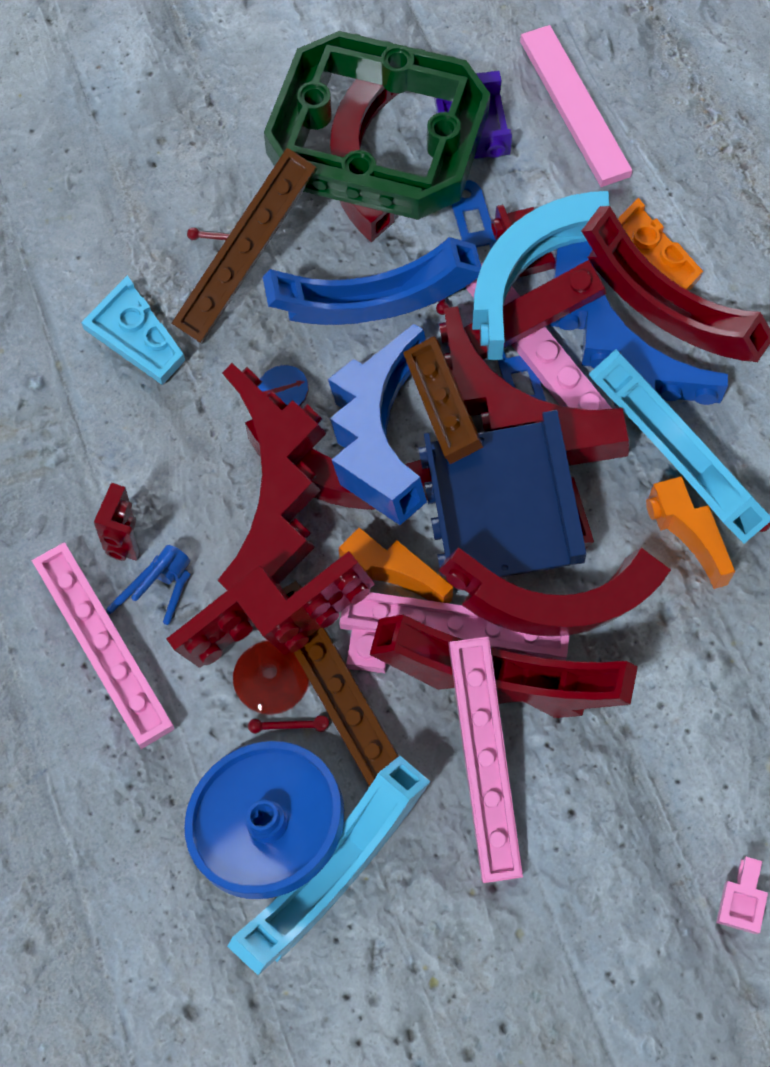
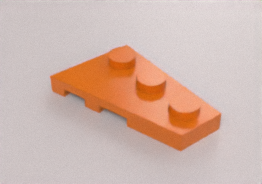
M637 198L618 220L634 245L651 264L669 279L690 291L700 280L703 270L679 243L672 242L664 234V226L657 218L654 220L650 218L644 211V203Z

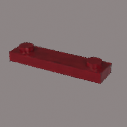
M590 260L583 262L503 306V349L607 294ZM472 323L463 327L475 351L483 360L486 359L487 346L480 345V330H472Z

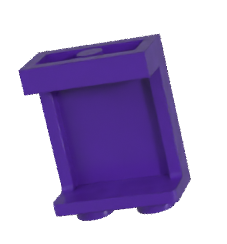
M500 71L476 73L490 93L488 118L474 159L485 157L497 158L503 155H510L512 132L511 129H507L500 95L502 82ZM434 97L436 113L449 112L452 101Z

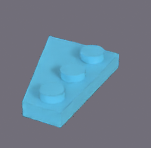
M128 275L81 322L85 331L162 385L185 361L183 352L163 324L155 317L150 306L135 289Z

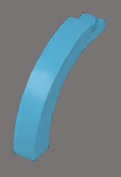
M608 191L571 195L540 206L511 225L490 249L477 278L472 330H480V345L487 346L488 360H502L504 347L503 304L512 284L538 258L560 247L587 241L581 230L600 206H610Z
M617 349L589 373L593 381L620 408H623V412L664 454L743 544L770 522V515Z
M401 756L393 760L377 774L367 792L344 822L338 846L325 867L300 888L278 896L260 914L236 933L227 947L257 975L261 974L274 961L278 962L314 927L359 877L400 826L430 781Z

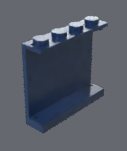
M557 410L542 412V422L478 433L483 448L452 464H449L445 458L439 441L431 442L429 433L424 434L425 446L418 447L422 469L430 468L432 481L424 483L428 505L436 503L438 517L431 518L434 539H442L444 553L437 554L439 568L445 559L458 547L500 578L585 563L587 553Z

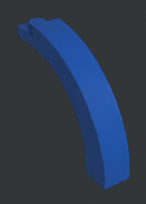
M448 237L438 247L421 258L402 267L377 275L345 280H321L270 269L263 276V283L268 307L288 311L290 321L318 325L358 324L407 314L443 300L476 280L481 270V263L476 244Z

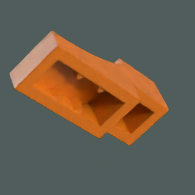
M682 476L654 483L650 495L646 499V507L652 520L656 519L660 531L668 529L690 549L702 565L713 589L727 586L735 570L709 505L694 509Z
M358 528L339 547V558L350 551L372 580L401 586L424 597L428 601L450 603L452 601L454 587L398 540L386 550L361 528Z

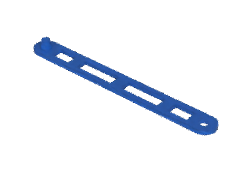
M467 180L464 190L469 191L471 196L469 198L461 197L460 201L452 204L462 241L476 244V248L489 245L491 249L497 240L492 232L491 219L482 189L476 182ZM478 209L484 230L469 233L463 212ZM503 349L502 360H497L503 380L515 388L511 374L527 371L534 395L530 396L546 402L540 380L521 356L506 358Z

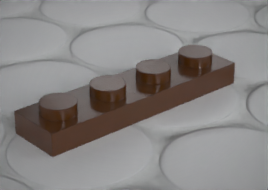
M433 336L404 351V357L443 454L449 464L483 448L436 337Z

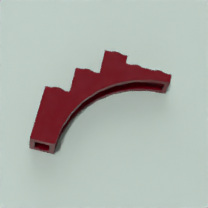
M458 306L444 308L446 322L439 323L442 344L449 343L450 353H444L470 416L482 414L484 432L542 422V412L557 410L569 466L628 457L629 439L623 408L588 410L563 407L538 400L512 387L494 373L475 351L463 328Z
M231 363L222 374L240 394L252 417L260 444L262 478L259 503L251 529L237 556L217 580L226 590L234 586L259 565L280 584L315 548L307 539L311 532L294 517L320 491L312 482L317 475L301 460L326 435V432L318 425L323 419L308 404L301 408L292 400L286 405L272 390L266 396L258 388L262 381L248 367L241 371Z
M404 614L379 619L369 655L437 690L450 689L455 687L448 642L464 639L429 627ZM491 648L498 704L523 701L553 718L583 716L584 709L631 704L638 666L629 661L574 662L539 658Z

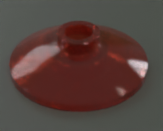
M269 641L257 643L243 652L237 660L233 672V685L240 701L252 711L266 715L280 714L292 709L304 697L309 684V679L294 652L284 655ZM267 668L277 670V674L273 678L264 677L263 672Z

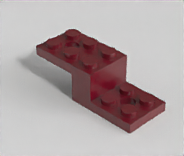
M348 551L289 598L282 587L259 565L166 639L174 651L201 668L203 665H210L217 661L223 653L222 650L231 643L246 638L252 632L255 625L266 640L286 655L289 652H296L304 647L309 641V636L319 628H326L332 625L338 619L339 612L348 605L357 604L366 598L370 588L375 583L350 551Z

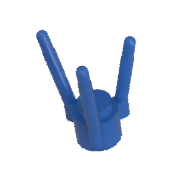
M166 545L161 553L155 556L150 565L107 607L106 612L108 614L113 613L130 596L133 601H137L156 579L166 584H171L175 580L176 584L163 619V623L169 625L184 584L191 576L185 570L190 563L189 557L180 549L172 545Z

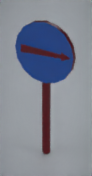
M289 365L275 366L266 371L260 378L262 383L258 386L266 396L272 390L286 405L293 400L298 406H301L309 392L308 381L304 373L298 368Z

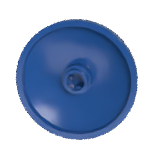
M267 741L241 747L215 763L201 778L191 795L184 825L185 840L189 854L200 872L214 886L233 896L246 899H269L290 893L314 878L334 854L344 826L345 810L342 793L326 764L314 753L301 746L287 742Z

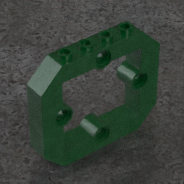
M337 31L297 48L264 130L266 154L275 166L285 149L289 148L316 166L317 171L303 192L419 220L460 201L488 118L490 93L467 60L428 52L419 48L398 45L389 41L372 39L359 34ZM332 73L383 85L391 93L400 94L409 91L452 101L449 112L436 113L430 117L427 123L426 149L433 158L427 177L377 166L374 157L364 150L351 151L345 157L303 148L310 130L323 129L331 121V93L327 85Z

